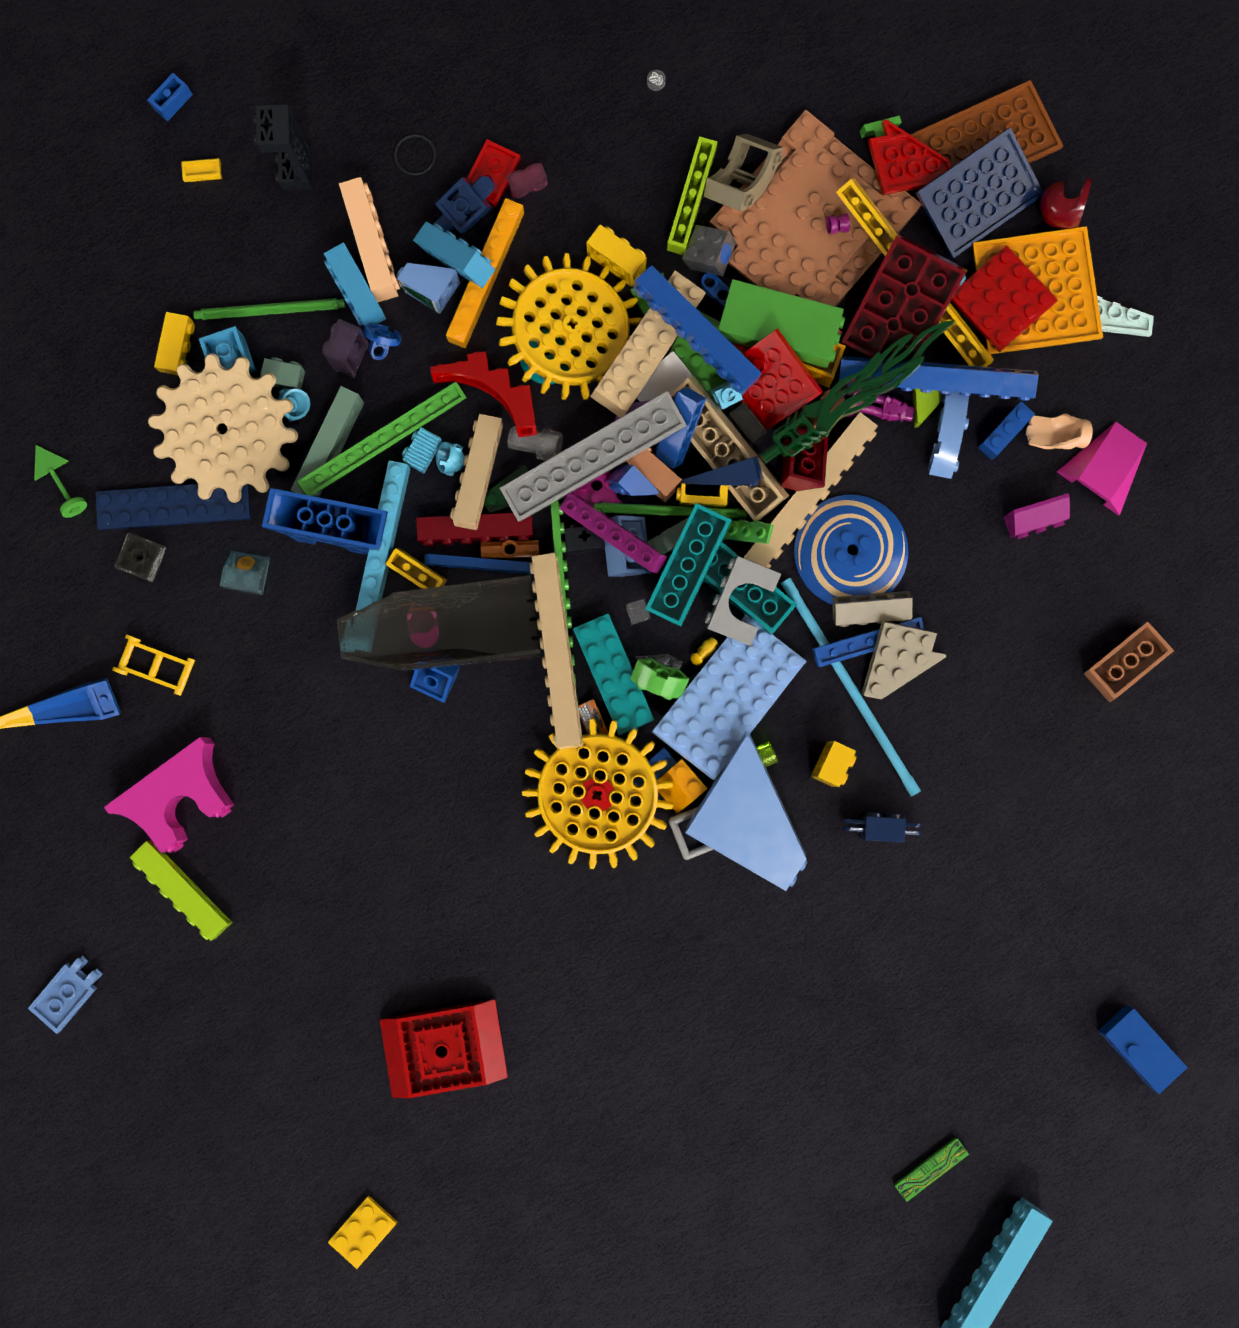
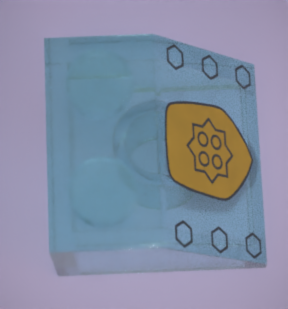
M231 551L223 567L220 586L225 589L263 595L270 558Z

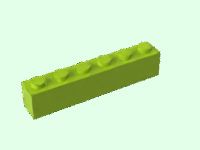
M699 136L669 236L667 251L684 255L716 153L717 141Z
M152 840L146 841L130 857L133 860L132 864L139 871L142 870L147 875L146 879L151 884H156L160 888L159 892L165 898H170L173 902V907L177 911L183 912L187 916L186 920L191 925H196L201 930L199 933L206 940L212 941L216 939L232 923L164 852L161 853Z

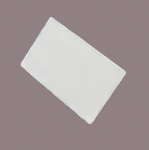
M671 352L659 363L637 396V399L640 402L649 401L667 391L670 394L688 377H693V375L675 352Z

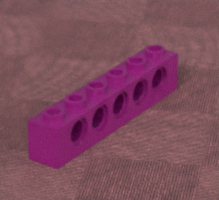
M569 493L559 508L651 572L658 573L668 558L577 495Z

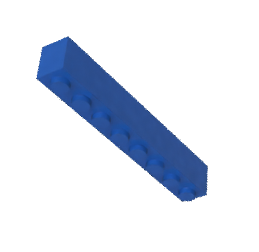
M652 265L635 280L633 287L635 293L640 298L643 297L648 302L649 307L653 311H657L662 316L663 321L668 325L670 324L675 329L677 335L684 338L694 351H698L703 356V360L708 365H712L716 369L717 374L730 383L734 391L743 395L758 381L762 373Z

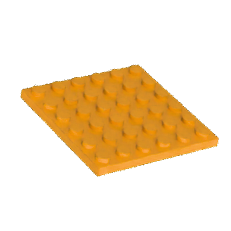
M1087 226L973 243L972 251L975 272L1007 245L1058 299L1055 305L1000 353L1103 338ZM985 338L986 349L988 353H999L998 350Z

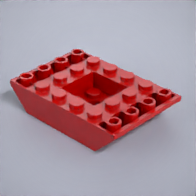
M495 999L380 1019L392 1098H414L488 1085L508 1078ZM444 1046L447 1049V1055L439 1056L436 1052L437 1047Z

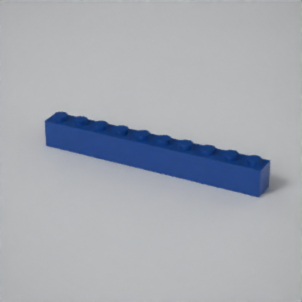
M842 356L839 381L860 372L872 358ZM888 359L882 362L871 379L881 375L882 367ZM902 361L901 363L893 367L890 371L902 366L903 364L909 361ZM923 362L906 381L897 387H901L903 391L920 389L921 392L930 393L932 390H938L942 394L959 392L960 395L970 396L971 393L979 394L980 397L999 395V398L1010 399L1012 396L1018 397L1019 400L1028 401L1030 398L1036 397L1039 375L1038 371Z

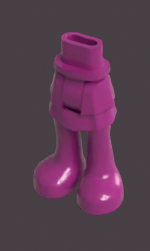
M879 395L875 403L881 404L880 407L870 405L863 410L846 416L853 418L857 413L861 412L877 416L881 420H899L900 422L906 420L911 422L915 407L907 405V402L903 403L894 396L891 398L888 395Z

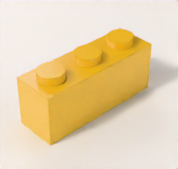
M166 312L154 365L159 372L178 375L177 367L180 364H187L185 360L186 354L190 351L191 347L189 340L195 329V325L189 316Z
M395 548L385 565L426 592L431 593L432 596H437L439 594L437 591H441L447 581L446 578L400 548Z

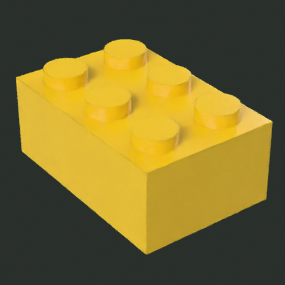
M599 225L586 242L587 256L604 268L608 265L611 273L621 280H625L633 288L635 280L646 270L645 253L638 248L635 250L626 239L614 235V231L606 226L604 228L602 225Z
M836 741L826 742L810 777L831 787L844 785L848 778V774H846L848 767H852L856 761L857 756H854L856 751Z

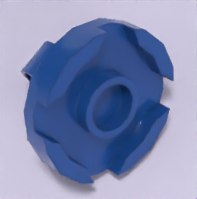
M369 323V326L365 325L363 335L371 340L369 353L375 360H382L386 357L389 346H398L402 336L396 330H394V333L388 331V326ZM381 346L383 348L380 354L373 353L376 347Z

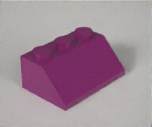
M1067 493L1013 510L1005 515L1004 520L1010 538L1017 536V539H1022L1029 536L1028 533L1032 531L1038 534L1046 531L1048 526L1053 525V528L1065 525L1064 522L1070 519V497Z

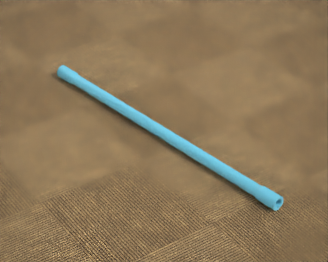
M791 578L781 583L788 597L797 604V610L820 646L829 644ZM841 661L832 663V667L896 769L910 796L921 791L907 771Z

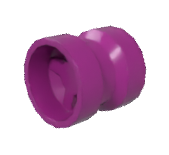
M847 213L840 214L839 216H827L826 228L829 235L836 234L839 231L841 233L849 232L850 219Z

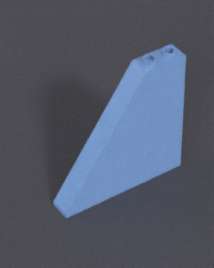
M746 731L729 757L725 767L721 770L687 824L686 834L786 891L789 886L792 887L796 882V875L799 870H804L807 864L806 853L750 733Z

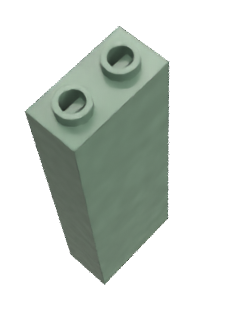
M340 386L291 491L303 494L296 482L340 455L364 405L359 394ZM322 490L314 494L313 497L319 498Z

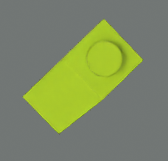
M920 389L912 390L913 407H915L914 428L919 427L939 405V402L942 401V393L940 391L932 390L930 393L921 392Z

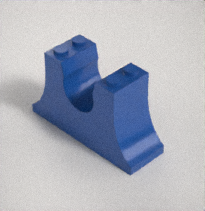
M270 488L262 527L285 534L298 542L313 545L316 542L329 543L346 548L350 552L368 555L369 550L380 551L388 512Z

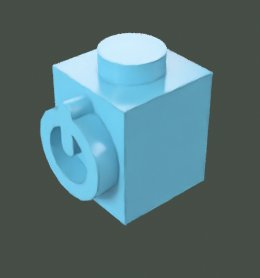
M729 382L710 390L720 409H724L743 399L739 392L732 389Z

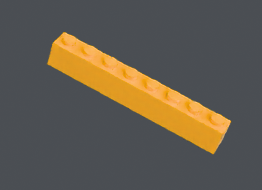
M505 198L481 255L491 260L490 265L496 270L483 289L469 281L447 331L446 337L448 342L466 349L523 218V205Z

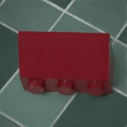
M803 429L797 430L799 434H804L807 432ZM828 437L820 438L821 441L812 444L813 447L803 449L793 457H783L780 487L794 491H804L825 486ZM784 439V445L791 443L790 439Z

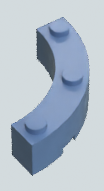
M959 392L942 394L941 403H944V408L940 412L937 428L939 442L934 443L928 464L929 475L952 479L953 472H957L959 466L957 458L963 432L967 430L969 418H966L969 396L960 395Z

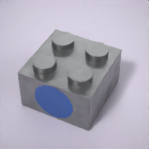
M696 225L682 260L691 270L723 276L736 245V240L729 231Z

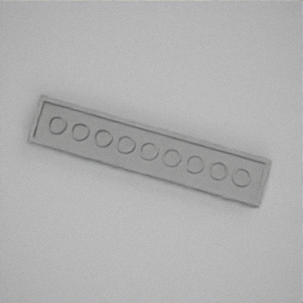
M667 391L507 483L500 490L518 522H521L687 425Z

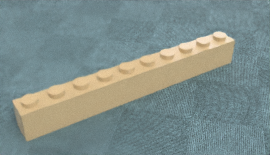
M859 412L827 453L825 486L823 488L796 491L771 524L774 526L769 544L755 543L744 556L745 559L766 568L771 567L769 562L773 558L777 560L783 552L781 547L784 543L789 545L795 537L792 533L796 528L800 530L807 522L804 518L808 513L812 516L819 507L816 503L820 499L824 501L830 493L828 488L832 484L836 486L842 478L840 473L843 470L848 471L854 463L851 459L855 455L859 457L865 449L863 444L867 440L871 442L877 434L875 429L878 426Z
M555 553L532 556L530 571L531 574H534L535 581L532 582L533 592L537 593L535 609L540 615V619H537L539 631L542 630L543 638H540V646L545 652L542 662L544 669L547 668L548 676H545V684L550 689V695L547 696L548 705L552 707L553 714H550L551 725L555 726L553 742L560 750L581 747L584 745L558 557Z

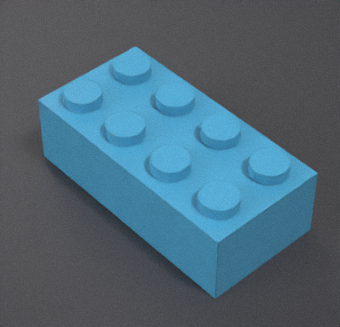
M425 222L413 241L432 258L448 268L456 270L458 274L483 289L496 270L490 265L491 260L484 255H480L482 252L475 246L468 247L469 244L463 239L459 238L456 240V236L448 230L443 232L444 229L438 224L434 223L431 225Z
M344 242L325 252L324 255L327 260L324 263L359 325L369 326V323L378 324L386 320Z

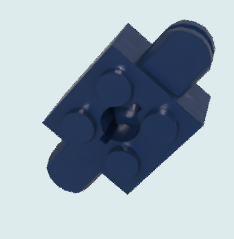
M481 176L472 183L468 178L462 177L435 203L443 213L435 223L444 229L443 232L447 230L452 232L456 228L459 233H467L493 208L486 200L495 189L493 179L488 176Z
M866 812V816H860V820L844 819V823L860 824V827L844 826L843 830L860 832L859 839L905 843V834L921 835V831L905 830V828L921 827L922 823H908L906 819L900 818V814L885 813V817H881V813Z

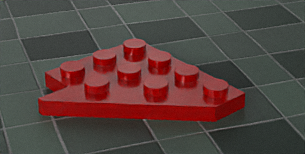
M883 120L881 123L885 136L871 138L868 141L882 196L922 188L952 167L950 160L888 120Z

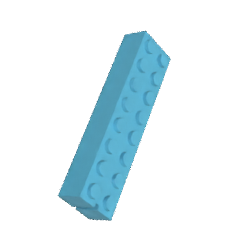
M1024 1198L1015 1203L1012 1215L1004 1221L1003 1230L1000 1235L994 1238L991 1250L983 1256L982 1265L974 1271L970 1285L964 1288L961 1300L953 1306L952 1315L949 1320L943 1323L941 1328L990 1327L1053 1222L1040 1208Z

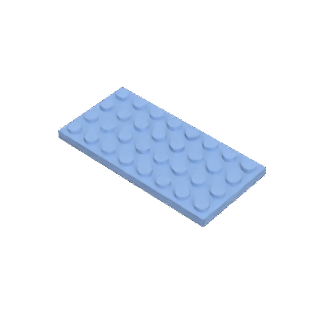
M746 615L742 620L758 627L751 646L727 637L686 688L683 695L679 697L652 731L712 780L725 767L746 731L749 733L753 731L806 662L805 659L774 635L768 634Z

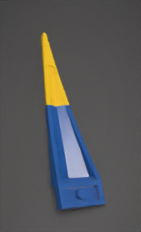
M104 678L93 682H86L0 716V729L58 722L103 720L120 715L121 710L108 679Z

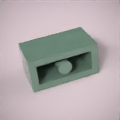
M271 357V359L264 358L260 377L265 373H272L276 377V383L273 387L301 390L305 370L300 363L294 361L285 363L275 357Z

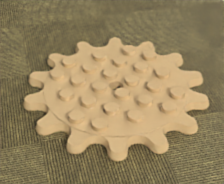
M214 353L206 355L205 368L201 372L193 371L187 364H180L177 367L180 385L174 389L162 385L156 391L158 398L164 401L166 410L162 414H153L148 419L150 427L159 429L164 434L163 442L154 447L155 457L159 459L172 458L176 463V467L171 474V480L176 484H181L188 478L196 480L198 483L197 494L203 500L209 499L214 489L222 488L225 490L230 502H239L242 498V487L246 484L254 486L260 493L266 492L269 489V482L266 479L267 470L275 468L279 471H286L289 468L288 459L280 452L281 446L284 443H293L298 439L297 431L285 427L282 422L283 416L292 411L293 402L287 398L275 399L271 394V389L276 383L275 375L265 373L260 378H253L249 374L250 362L243 356L238 357L233 367L228 369L220 364L219 357ZM220 423L226 424L228 428L225 434H221L218 431Z

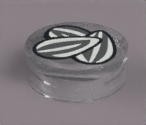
M660 70L651 71L647 76L648 87L654 91L661 90L665 86L666 78L664 73Z

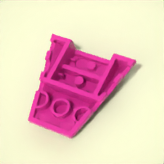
M1115 422L1060 468L1057 473L1070 482L1079 481L1106 500L1103 505L1119 516L1147 443Z

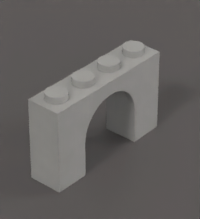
M736 555L735 558H731L727 569L730 570L727 577L723 576L720 587L722 589L720 594L715 595L712 605L715 606L712 613L708 612L705 623H707L706 627L708 629L751 646L758 627L732 615L728 604L730 594L736 587L745 583L755 584L774 592L781 574Z

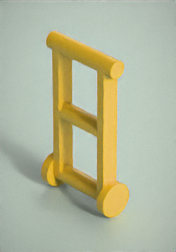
M126 634L125 638L128 639L118 667H113L112 671L126 676L128 672L172 688L175 690L174 694L181 696L195 660L187 658V661L145 646L140 644V639ZM134 646L156 654L148 675L126 667ZM163 657L185 665L177 686L155 678Z

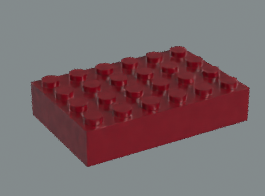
M898 234L856 312L842 343L873 358L877 352H880L881 355L902 337L913 334L912 339L896 355V357L899 356L912 344L918 335L939 324L967 269ZM933 333L923 338L903 361H910L921 345ZM896 348L885 359H889Z

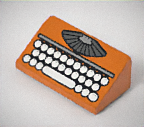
M594 699L578 706L579 715L588 734H590L589 720L591 718L596 720L597 733L608 734Z

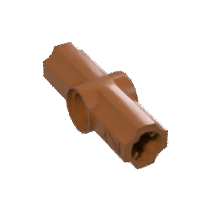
M539 540L481 542V556L484 559L512 560L515 558H532V556L539 555ZM514 546L516 548L515 552L507 554L505 552L506 547Z

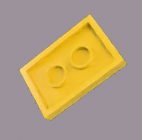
M368 1195L328 1243L357 1269L392 1230L397 1221Z

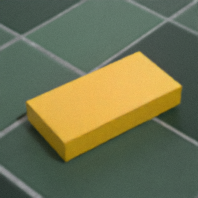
M219 158L181 162L184 182L222 179Z

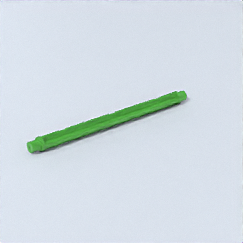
M333 298L208 308L194 311V318L208 320L315 310H337L338 308L346 307L345 299Z
M605 502L595 503L594 505L602 513L690 516L694 508L687 506ZM706 507L727 518L739 519L746 518L747 511L740 510L739 508Z

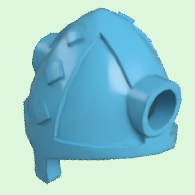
M288 388L279 391L280 396L278 400L287 398L293 402L292 411L284 415L289 421L301 419L307 414L311 405L307 393L300 389Z
M442 442L436 452V463L440 472L453 476L454 472L465 467V455L462 452L463 447L461 445L449 442Z

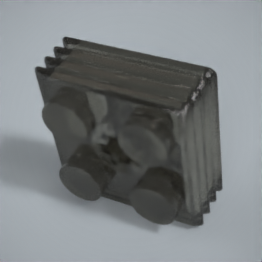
M127 533L114 568L153 582L166 547L135 534ZM142 555L144 556L143 560H139L137 556Z

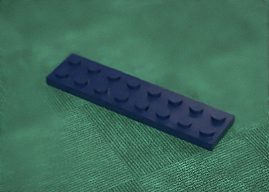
M198 484L96 492L97 528L101 531L251 519L249 484L242 487V498L236 503L228 500L227 494L222 488L214 489L211 497L203 500L197 494Z

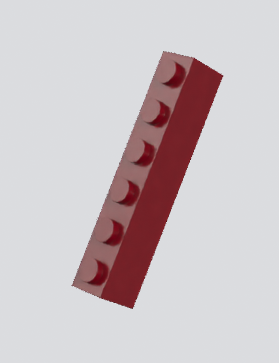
M514 513L482 514L477 530L454 526L451 516L416 518L417 541L422 543L423 546H433L437 542H441L442 545H453V542L461 541V544H472V541L478 540L481 543L498 539L499 542H505L510 539L529 541V538H533L532 515L518 522Z

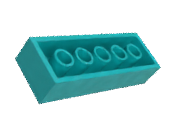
M697 503L695 504L645 610L682 626L732 522L731 519Z
M721 543L703 580L719 594L722 589L720 587L723 576L727 577L730 570L727 569L729 561L737 555L724 543ZM751 583L739 585L732 591L729 597V602L770 635L776 631L797 605L777 587L772 592Z
M609 614L573 628L612 721L613 719L617 720L616 731L618 735L629 732L634 727L638 728L654 721L642 690L637 688L636 683L630 679L633 669Z

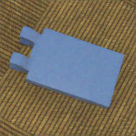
M84 956L77 958L72 966L69 963L65 964L28 1008L56 1034L61 1032L97 988L93 984L103 974L98 968L95 971L93 970L88 976L80 969L88 962Z

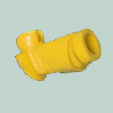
M712 637L705 640L698 648V652L691 655L692 663L697 666L702 665L703 660L716 651L718 642Z

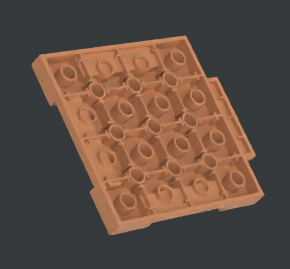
M805 110L778 145L784 147L782 151L783 159L759 199L751 207L742 211L723 205L710 220L709 227L730 232L736 240V245L728 264L753 285L836 307L882 254V251L836 191L850 179L855 178L897 234L916 214L922 204L906 191L882 196L876 170L836 139L833 131ZM766 159L754 171L753 175H759ZM743 184L740 189L744 190L749 186ZM847 213L850 219L849 232L841 233L839 231L836 234L829 235L826 228L827 216H839L840 214Z

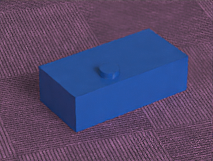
M1125 1005L1098 1030L1145 1084L1158 1094L1188 1068L1139 1013L1128 1005Z

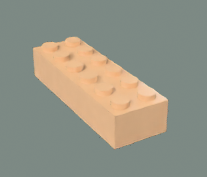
M361 177L339 183L372 294L377 302L398 297L397 290L400 287L394 274V267L389 257V250L383 237L384 234L378 221L379 217L374 207L373 197L368 184L363 183Z

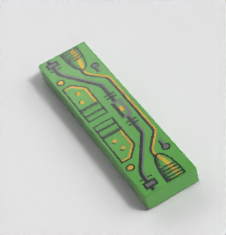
M955 1137L894 1185L906 1202H908L969 1154Z

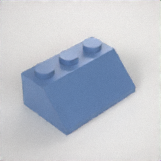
M611 517L612 520L647 542L645 517ZM604 540L608 577L651 573V571Z

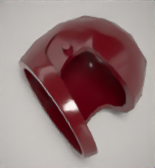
M1086 178L1079 197L1073 199L1064 197L1063 180L1057 181L1045 188L1040 200V211L1046 224L1057 229L1078 228L1092 179Z

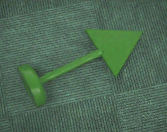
M36 445L34 480L36 481L48 473L51 474L67 500L60 508L63 517L70 518L83 512L87 507L85 499L81 497L70 498L54 471L69 461Z

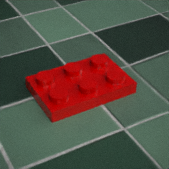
M487 139L467 178L472 183L481 176L492 178L495 182V189L486 200L490 205L496 207L521 156Z

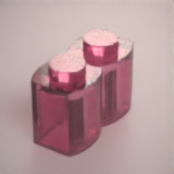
M540 163L532 164L525 170L514 171L506 177L513 198L523 197L530 191H539L547 186V176Z

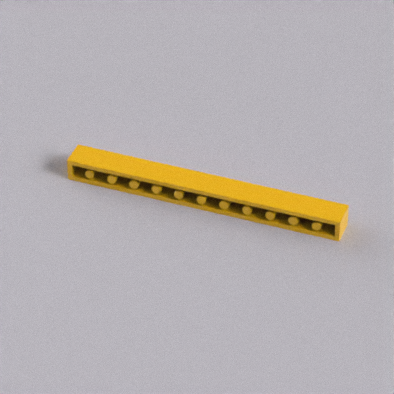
M850 179L836 193L886 256L898 234L856 179ZM950 303L939 322L954 321L953 325L944 332L969 366L987 367L994 359Z

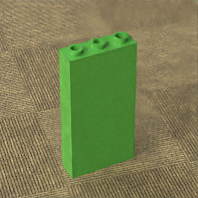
M732 279L718 331L729 342L751 348L778 328L802 362L828 368L829 363L834 362L836 351L833 349L834 345H838L841 334L838 333V329L843 327L845 317L842 316L844 309Z

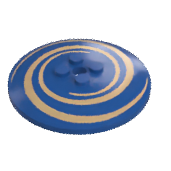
M860 495L836 496L817 505L819 507L812 516L808 514L805 517L807 522L800 530L798 529L794 543L795 565L805 586L816 597L831 605L832 597L892 592L902 579L908 561L907 537L897 517L880 502ZM849 545L856 546V555L848 553L847 548Z

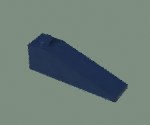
M756 456L683 479L681 482L686 484L732 486L747 484L748 487L758 485V480L764 479L758 457Z

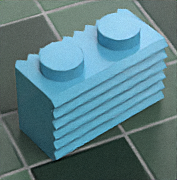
M421 427L419 431L416 430L411 438L412 444L404 449L402 457H404L403 462L424 474L435 456L437 448L442 443V439Z

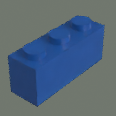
M1020 402L978 448L993 460L1029 422L1035 413L1024 403Z

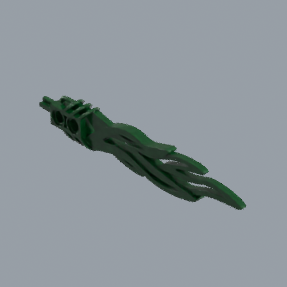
M945 321L925 330L917 336L902 354L896 357L912 339L913 334L902 337L881 355L880 352H877L860 372L840 380L824 399L809 405L806 404L800 413L799 410L795 412L792 419L789 416L786 423L773 432V445L759 454L763 462L768 463L780 453L784 458L786 456L793 457L803 449H810L813 447L812 444L821 441L820 438L827 437L842 417L863 410L877 400V396L887 393L902 384L924 362V356L921 355L925 349L949 329L954 321ZM933 333L921 345V347L918 349V351L915 353V355L911 358L909 362L890 371L893 367L901 363L914 350V348L923 338ZM896 348L882 367L881 375L871 379L885 358ZM845 394H847V395L855 394V395H853L852 397H850L849 399H847V400H845L844 402H842L840 405H838V406L831 412V410H832V408L834 407V405H835ZM808 419H818L816 429ZM799 428H806L807 432L799 434L797 430ZM784 439L791 440L789 445H783L781 442Z

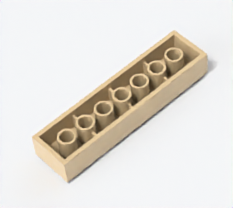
M674 271L668 280L695 308L706 294L705 291L677 271ZM649 308L590 396L620 418L627 413L678 336L675 329L670 324H666L657 311Z
M688 377L670 393L673 399L678 391L688 387L706 397L691 442L713 470L757 456L695 377ZM759 457L758 460L764 479L758 480V485L748 487L747 484L742 486L726 485L754 521L762 519L789 496L784 488L780 487V483Z

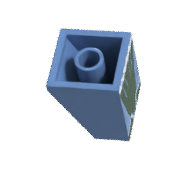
M407 263L405 267L400 268L397 274V280L402 291L441 314L460 284L457 271L451 268Z

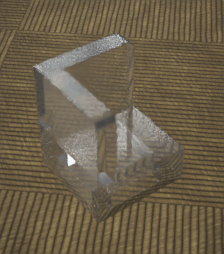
M644 599L626 605L632 625L650 619L649 611L645 610L646 603Z

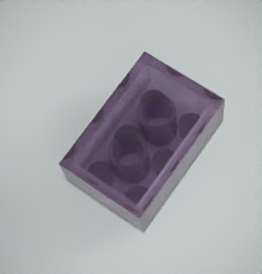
M338 319L337 323H334L331 327L329 341H326L323 345V355L334 370L354 378L369 343L360 327Z

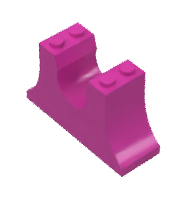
M199 737L104 808L108 814H119L137 823L148 834L161 853H171L172 851L180 850L184 846L183 842L188 840L184 828L175 817L176 806L182 798L186 796L192 798L198 805L199 810L205 815L217 818L229 814L232 811L230 808L234 806V803L220 785L214 771L212 761L214 742L211 738Z

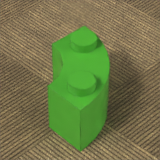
M652 658L639 659L630 677L636 683L637 688L660 695L668 700L681 697L689 681V678L678 668L664 666Z

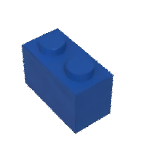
M172 73L147 101L168 122L193 94L188 86Z

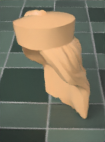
M1062 414L1053 418L1033 416L1029 420L1025 434L1028 436L1029 445L1043 449H1072L1074 447H1087L1091 441L1093 429L1089 420L1076 418L1068 414Z

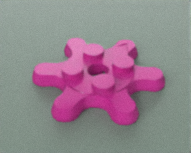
M610 470L571 492L593 507L595 503L602 502L623 504L608 487L610 484L606 479L612 474ZM595 481H599L602 484V488L598 491L593 490L591 487Z

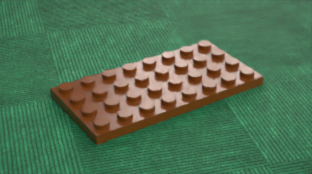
M1031 80L910 134L950 160L951 166L1007 128L1012 129L1028 163L1054 153L1063 147Z

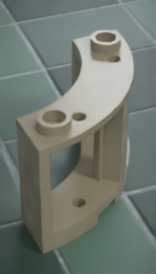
M749 134L736 135L733 148L728 157V165L725 169L721 168L716 174L707 178L703 197L738 211L751 207L772 180L778 165L783 159L782 151L784 147ZM750 145L768 152L765 164L758 176L740 170ZM734 180L749 187L741 190L731 186L730 183Z

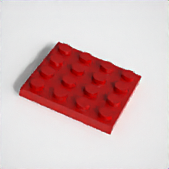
M1006 245L957 289L951 301L1000 353L1055 305L1058 299Z
M778 328L742 353L762 374L758 381L741 395L743 399L740 401L747 410L754 414L765 431L823 392Z

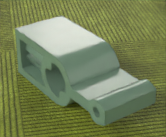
M688 518L646 543L663 554L674 550Z

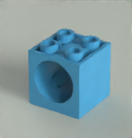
M236 326L199 339L204 356L206 357L210 353L216 354L224 368L233 367L236 359L243 356L250 362L249 374L257 372L245 337Z

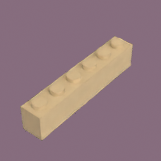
M479 414L478 421H474V437H471L469 440L470 453L465 456V472H462L460 475L461 488L456 491L455 501L457 503L456 507H453L451 511V519H453L454 526L472 530L478 529L503 429L502 418Z

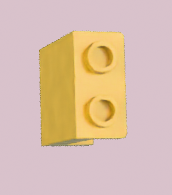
M682 483L680 488L677 487L676 501H680L679 505L695 506L697 503L704 507L725 508L727 506L728 486L720 485L718 497L686 495V483Z

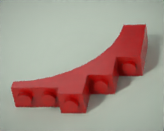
M486 351L467 354L468 361L465 362L457 361L452 364H438L430 367L434 383L457 382L470 385L485 391L498 400L509 412L515 424L518 438L537 435L530 386L518 385L511 388L508 368H497L489 371Z

